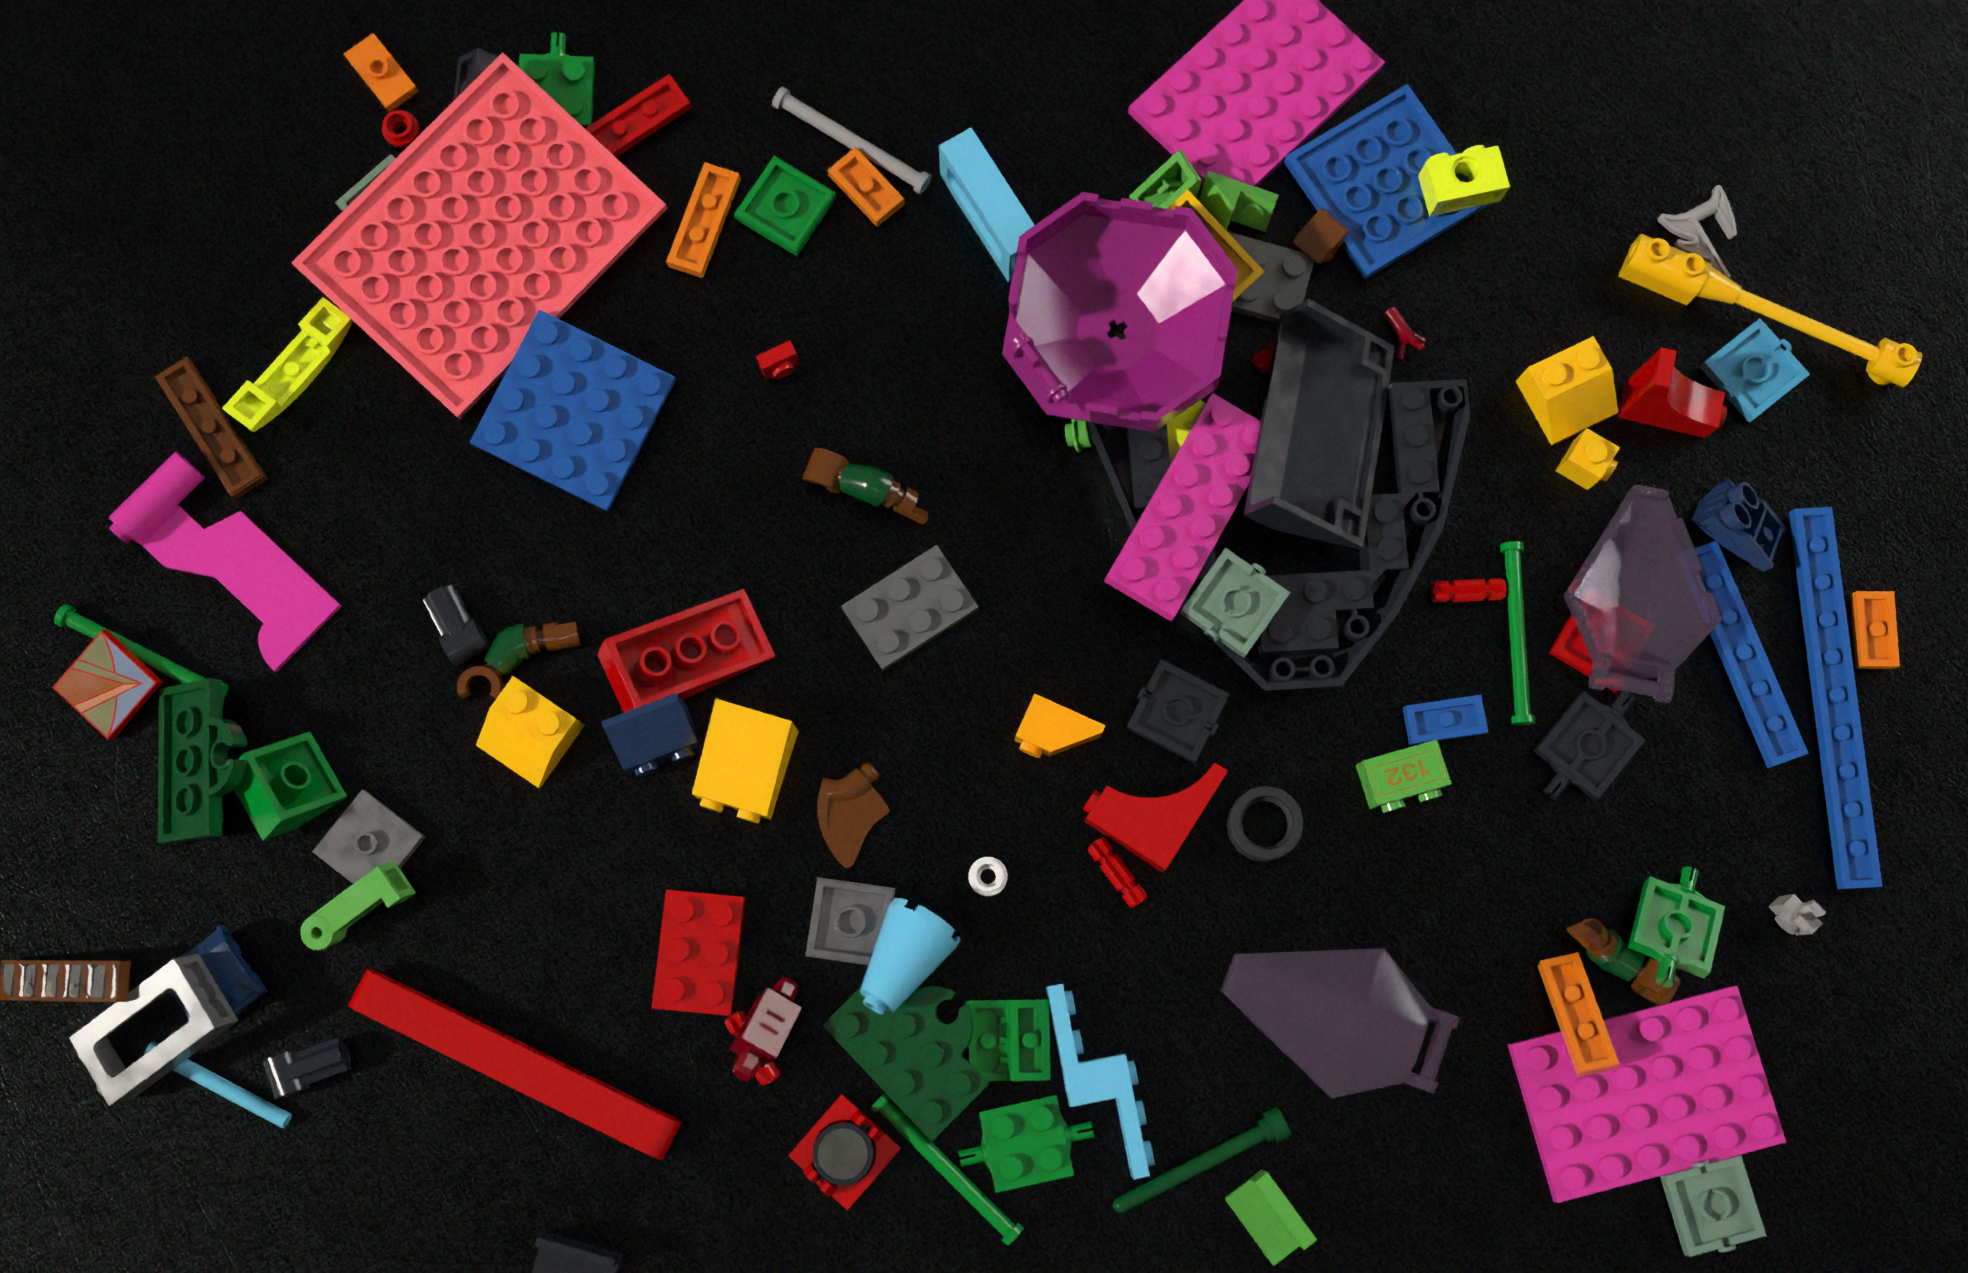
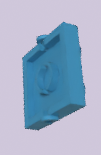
M1760 318L1699 366L1719 388V391L1725 392L1726 399L1734 405L1749 423L1810 375L1790 352L1792 350L1790 343L1785 339L1779 340ZM1781 344L1786 347V350L1781 348Z

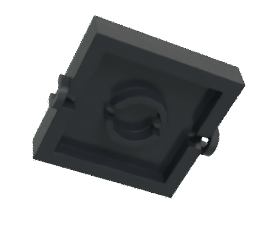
M1161 659L1148 685H1143L1136 699L1140 701L1125 729L1194 764L1208 737H1213L1219 726V723L1216 721L1230 694Z

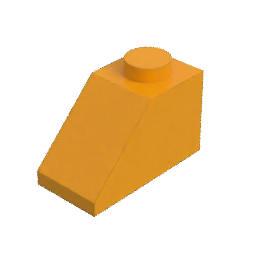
M1034 694L1016 733L1015 741L1021 743L1019 747L1021 751L1031 756L1040 758L1042 753L1052 756L1100 738L1106 725Z

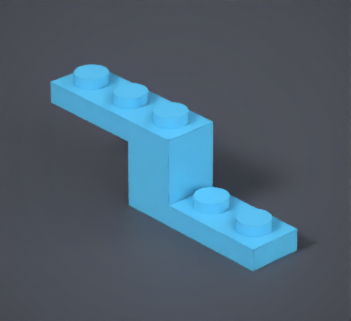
M1063 984L1046 987L1068 1105L1073 1107L1116 1098L1131 1177L1138 1179L1150 1176L1148 1166L1155 1165L1150 1141L1143 1142L1140 1126L1146 1125V1116L1142 1100L1135 1102L1132 1085H1138L1134 1060L1127 1062L1126 1054H1118L1078 1062L1077 1055L1084 1054L1080 1031H1072L1069 1015L1076 1014L1072 991L1064 992Z

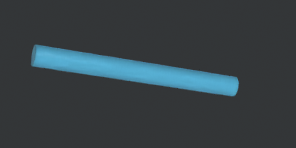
M152 1041L146 1048L145 1054L159 1045V1043ZM186 1059L173 1069L177 1073L281 1128H285L292 1117L291 1113L189 1059Z

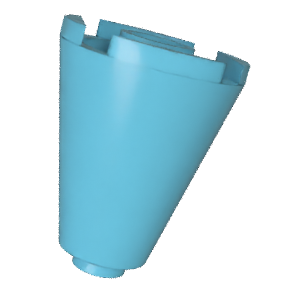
M894 898L888 906L860 989V993L865 997L863 1004L881 1015L885 1011L895 1012L953 952L961 940L960 937H951L955 930L942 918L918 905L915 911L906 908L905 905L908 900L903 898Z

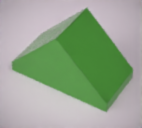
M1178 150L1129 197L1132 200L1152 202V207L1167 209L1187 189L1197 198L1202 180L1184 152Z

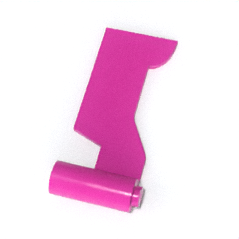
M175 451L109 516V519L113 522L109 528L125 543L132 539L142 545L163 566L169 569L216 578L264 623L258 635L259 648L266 663L273 671L277 672L342 606L243 512L239 511L205 529L199 525L178 504L205 477Z

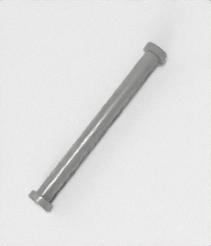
M781 87L775 94L772 102L773 107L778 110L786 109L851 149L856 147L867 159L914 186L913 190L918 194H922L931 180V175L923 171L920 173L794 98L790 95V90L785 87Z

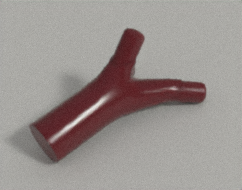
M1391 307L1383 314L1397 338L1398 349L1396 359L1402 360L1404 358L1408 343L1419 350L1425 348V338L1415 333L1409 327L1396 307Z

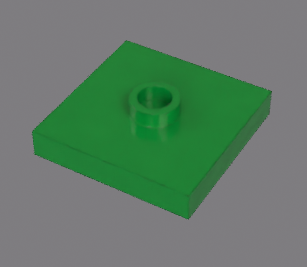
M773 156L734 213L735 220L798 256L837 196L833 190Z

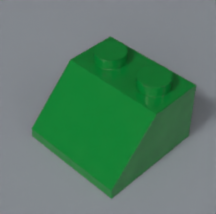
M311 732L243 753L238 759L247 760V767L241 782L234 791L262 841L299 828L347 797Z

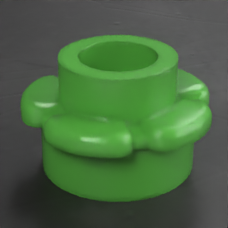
M1071 419V424H1065V436L1069 447L1074 446L1077 452H1081L1082 448L1092 447L1093 439L1087 421Z

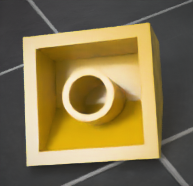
M1594 336L1528 367L1516 380L1551 446L1619 412L1612 368Z
M512 676L490 707L476 746L540 789L585 725Z

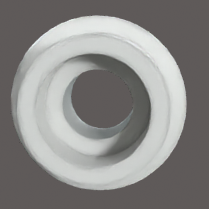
M994 857L978 859L969 870V883L973 890L980 895H996L1003 890L1007 883V870L1004 864ZM989 869L995 873L996 879L993 883L985 884L982 882L980 875L984 870Z

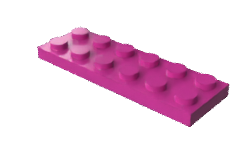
M1214 393L1211 394L1105 577L1104 582L1172 621L1250 483L1261 421Z

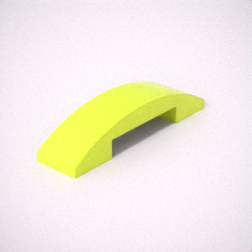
M322 297L298 324L302 331L254 384L247 380L222 409L252 432L262 428L284 411L311 384L342 343L353 320Z

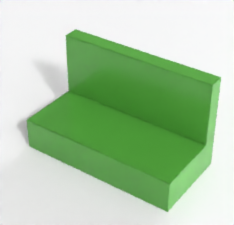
M1260 1170L1224 1198L1273 1266L1296 1248L1301 1247L1305 1250L1317 1241L1269 1173L1264 1170Z

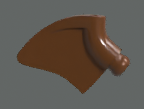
M864 763L859 770L855 768L839 780L823 777L818 792L817 816L823 838L834 857L845 868H849L854 864L863 841L872 826L890 812L884 800L871 785L879 779V773L870 763Z

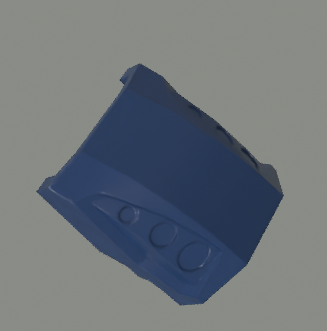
M1730 479L1717 484L1699 501L1691 519L1723 547L1764 572L1773 568L1774 563L1772 559L1781 534L1785 533L1787 529L1766 501L1758 498L1751 485L1747 482L1735 485Z
M219 925L216 931L203 942L181 957L199 953L235 1016H237L268 990L264 984H261L259 976L250 970L252 967L241 956L242 952L239 945L232 940L231 935H227L229 933L227 927ZM172 988L169 989L187 1018L190 1019L189 1013L177 992Z

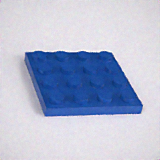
M1408 84L1288 154L1284 160L1285 165L1316 210L1319 211L1321 208H1324L1350 230L1341 246L1364 280L1488 205L1429 216L1418 175L1430 157L1440 153H1448L1451 156L1456 155V152ZM1455 174L1460 181L1470 182L1464 174Z
M539 309L469 443L608 512L676 378Z

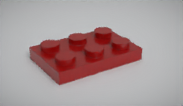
M666 890L652 1001L653 1009L732 1015L745 897Z

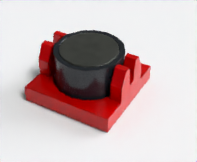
M841 1094L788 1156L804 1170L803 1173L810 1181L816 1182L820 1186L819 1188L823 1193L832 1196L848 1210L901 1147L847 1097Z

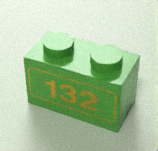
M1437 739L1363 760L1356 765L1369 809L1381 806L1383 813L1405 807L1404 799L1418 796L1420 802L1443 796L1441 789L1451 785Z

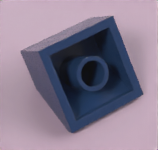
M677 693L601 721L623 770L630 775L635 773L637 777L657 771L659 769L657 764L672 759L673 763L687 760L695 756V749L702 747L687 704Z

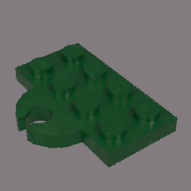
M204 679L159 689L158 843L172 844L222 836L224 819L222 796L231 793L238 786L247 767V760L227 759L230 747L243 748L247 746V740L241 727L236 722L230 719H222L224 704L222 680Z
M930 986L914 991L895 1012L885 1011L881 1015L863 1004L865 997L860 993V987L822 1026L926 1137L933 1142L990 1085L963 1056L972 1041L974 1031L972 1011L969 1005L965 1004L959 1008L958 1017L953 1023L946 1024L942 1022L938 1016V1008L942 1002L953 1000L957 992L948 988Z

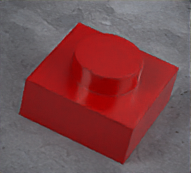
M790 340L756 356L766 380L773 377L774 379L784 378L795 370L794 367L800 365L797 353Z

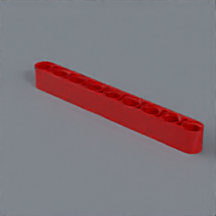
M366 969L348 1004L353 1010L654 1158L664 1159L681 1124V1121L377 971Z

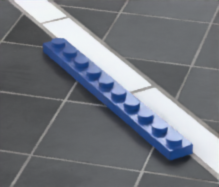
M1832 507L1793 509L1789 512L1837 890L1883 887Z

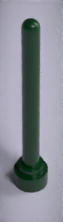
M1277 1106L1263 1113L1264 1118L1257 1121L1258 1126L1117 1197L1113 1202L1114 1210L1118 1213H1124L1264 1140H1267L1268 1143L1276 1140L1279 1143L1287 1139L1292 1134Z

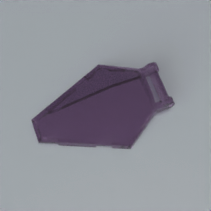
M1643 485L1632 486L1563 595L1593 661L1589 677V688L1602 691L1606 687L1654 697L1656 702L1666 704L1671 701L1673 696L1675 670L1722 620L1712 592L1707 593L1699 575L1703 569L1683 518L1677 519L1669 499L1670 492L1667 490ZM1647 678H1658V682H1656V681H1651V680H1646V679H1647Z
M1384 948L1234 954L1221 987V992L1287 1057L1291 1058L1329 1098L1402 1083L1435 1094L1438 1082L1435 1081L1451 1031L1452 1029H1457L1460 1020L1455 1015L1430 1007ZM1428 1021L1437 1023L1420 1075L1412 1073L1411 1070L1415 1065L1428 1027Z

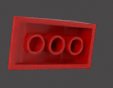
M744 589L604 639L597 653L623 712L630 711L674 693H677L682 700L687 699L776 657Z

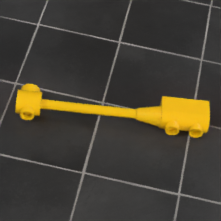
M1640 234L1631 244L1618 275L1684 305H1687L1696 296L1730 304L1736 303L1867 359L1866 372H1868L1874 382L1881 385L1894 383L1905 387L1914 377L1922 360V353L1916 351L1910 344H1899L1890 339L1883 338L1877 346H1874L1741 289L1740 285L1712 267L1711 263L1705 261L1699 254L1683 252L1669 246L1661 238L1653 239Z

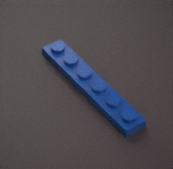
M1714 541L1679 554L1677 558L1767 768L1809 754L1718 542Z

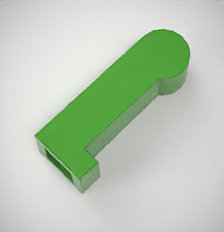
M395 861L379 865L303 922L300 930L302 941L308 948L313 950H321L335 945L344 939L347 928L383 902L387 907H391L406 901L416 892Z

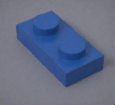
M1481 695L1407 705L1402 708L1409 746L1436 739L1437 741H1444L1488 733Z

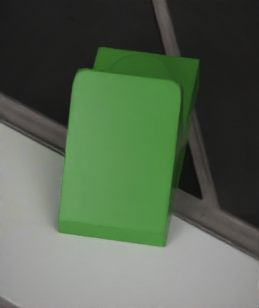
M1208 171L1199 202L1226 231L1231 220L1265 232L1278 194Z

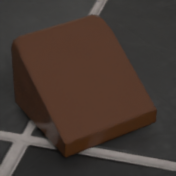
M1321 208L1297 234L1293 243L1316 263L1320 264L1332 260L1350 230L1328 211Z

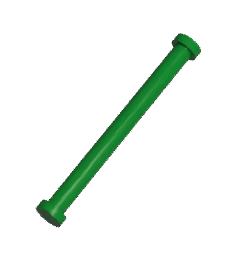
M1513 541L1500 544L1501 553L1505 554L1515 715L1511 716L1512 725L1535 724V715H1531L1520 557V552L1524 551V543Z
M68 604L62 605L54 617L56 625L62 628L69 626L93 639L101 630H109L76 613V609ZM109 630L146 666L182 684L206 679ZM222 682V695L225 698L228 692V685Z
M884 1093L870 1109L875 1114L879 1112L1003 1236L1001 1240L1007 1246L1012 1243L1024 1228L1018 1222L1014 1225Z

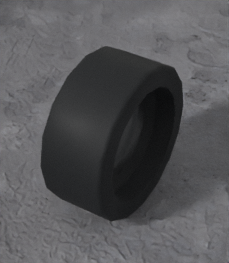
M1261 786L1250 789L1236 799L1228 812L1226 826L1229 839L1238 852L1251 860L1266 862L1279 859L1295 848L1302 837L1304 821L1301 808L1291 795L1280 788ZM1256 802H1272L1279 806L1286 815L1288 823L1287 832L1282 841L1274 846H1257L1249 841L1244 834L1242 827L1243 815L1247 808Z

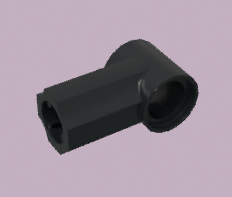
M452 584L433 590L423 599L441 634L439 636L440 644L455 667L490 649L489 642L475 619L471 618L458 591Z
M342 1037L330 1039L301 1051L299 1049L288 1051L263 1061L274 1100L311 1088L310 1084L351 1070L350 1053Z

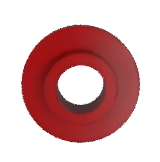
M395 110L388 113L383 120L382 134L386 141L395 147L409 146L419 136V123L409 112ZM402 126L407 127L405 132L396 134L398 128Z

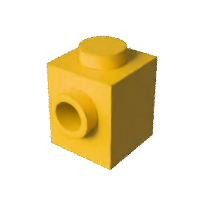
M1586 428L1573 440L1556 472L1589 490L1599 480L1606 482L1612 475L1618 464L1613 458L1620 447Z

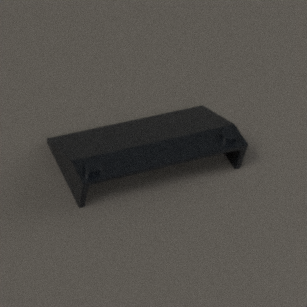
M1310 299L1280 314L1244 516L1273 530L1355 549L1363 548L1395 346Z

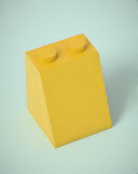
M716 699L692 792L695 797L701 799L699 806L717 812H722L724 806L738 810V818L758 824L761 817L771 820L798 735V730L793 722Z

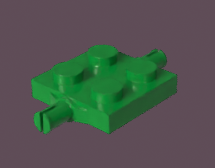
M557 32L552 33L551 53L544 55L520 54L519 68L583 128H587L592 124L594 58L565 54L567 36L559 33L558 45Z
M1689 866L1682 868L1679 884H1669L1651 876L1644 882L1628 948L1652 957L1660 963L1655 982L1659 986L1663 982L1662 987L1668 988L1673 986L1676 969L1684 970L1703 979L1711 972L1725 906L1708 900L1695 891L1699 871L1695 868L1691 872L1692 867Z
M1057 1095L979 1112L983 1130L982 1146L958 1150L960 1158L975 1154V1157L961 1159L962 1167L985 1162L992 1173L995 1192L999 1193L1074 1176L1070 1158L1071 1142L1094 1138L1093 1130L1077 1133V1131L1091 1129V1121L1067 1126L1060 1113Z

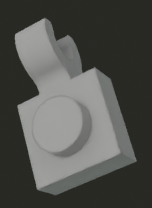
M1795 894L1779 896L1768 906L1777 915L1775 920L1778 925L1786 932L1796 936L1813 934L1823 924L1817 917H1821L1826 913L1815 900L1803 903Z

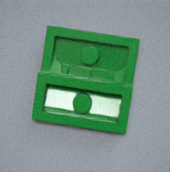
M1049 1000L965 1001V1004H968L972 1011L974 1021L972 1041L966 1049V1059L987 1081L1050 1080Z

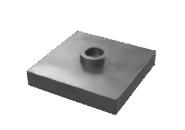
M362 789L312 852L354 884L375 867L391 861H395L401 869L426 837L374 796Z
M817 877L806 956L869 965L888 906L894 899L895 888Z

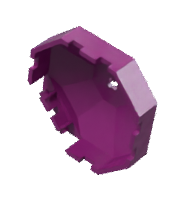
M1082 192L1019 236L1017 258L1008 298L1010 312L1002 355L1046 415L1155 432L1217 389L1221 376L1238 269L1192 208L1176 206L1175 210L1152 207V202L1121 198V202L1099 199L1098 194ZM1115 322L1118 326L1124 323L1127 326L1124 330V339L1120 340L1117 336L1110 338L1107 335L1111 331L1110 323Z

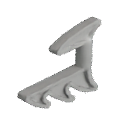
M1720 185L1714 187L1712 197L1707 202L1688 212L1678 215L1661 214L1658 217V222L1668 231L1678 237L1689 240H1677L1674 243L1677 249L1688 254H1699L1705 261L1711 263L1712 267L1730 278L1729 272L1699 221L1714 215L1728 239L1736 236L1735 218L1725 192Z

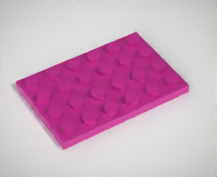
M1244 0L1129 106L1128 113L1172 155L1178 150H1182L1199 175L1203 185L1208 171L1257 187L1284 162L1288 154L1298 149L1383 68L1385 62L1318 0Z
M1729 986L1671 1001L1668 1004L1656 1005L1603 1019L1620 1063L1617 1069L1577 1077L1561 1030L1508 1044L1553 1202L1560 1203L1692 1167V1163L1703 1162L1705 1159H1708L1710 1163L1786 1142L1737 986Z

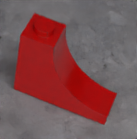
M1661 347L1624 383L1618 417L1706 438L1717 428H1721L1727 415V406L1723 405L1725 392L1703 386L1682 375L1674 366L1677 351Z
M1214 763L1206 774L1189 788L1176 794L1158 798L1135 797L1106 786L1102 794L1095 790L1087 801L1083 810L1089 814L1084 822L1159 871L1164 872L1228 771Z

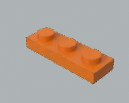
M704 162L666 261L668 267L701 278L704 277L741 180L739 173Z
M1579 953L1541 960L1538 969L1577 1077L1617 1069L1620 1063Z

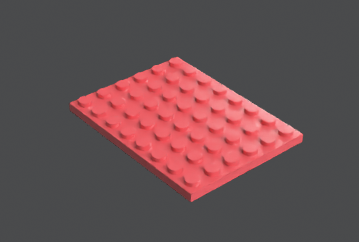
M502 53L292 264L457 418L461 419L506 373L538 310L540 309L559 319L667 209V206L514 62Z

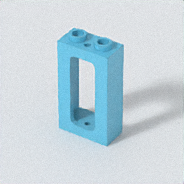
M969 128L939 145L940 176L1003 275L1010 282L1012 281L1015 269L1019 236L1035 225L973 129Z

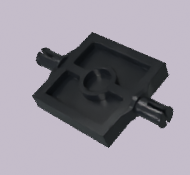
M1623 690L1611 707L1599 703L1585 691L1579 693L1533 750L1548 762L1557 773L1547 787L1543 789L1546 795L1551 794L1549 796L1551 799L1557 800L1569 784L1577 786L1593 800L1599 799L1645 742V739L1632 730L1625 718H1623L1632 704L1636 702L1634 696L1629 697V692Z

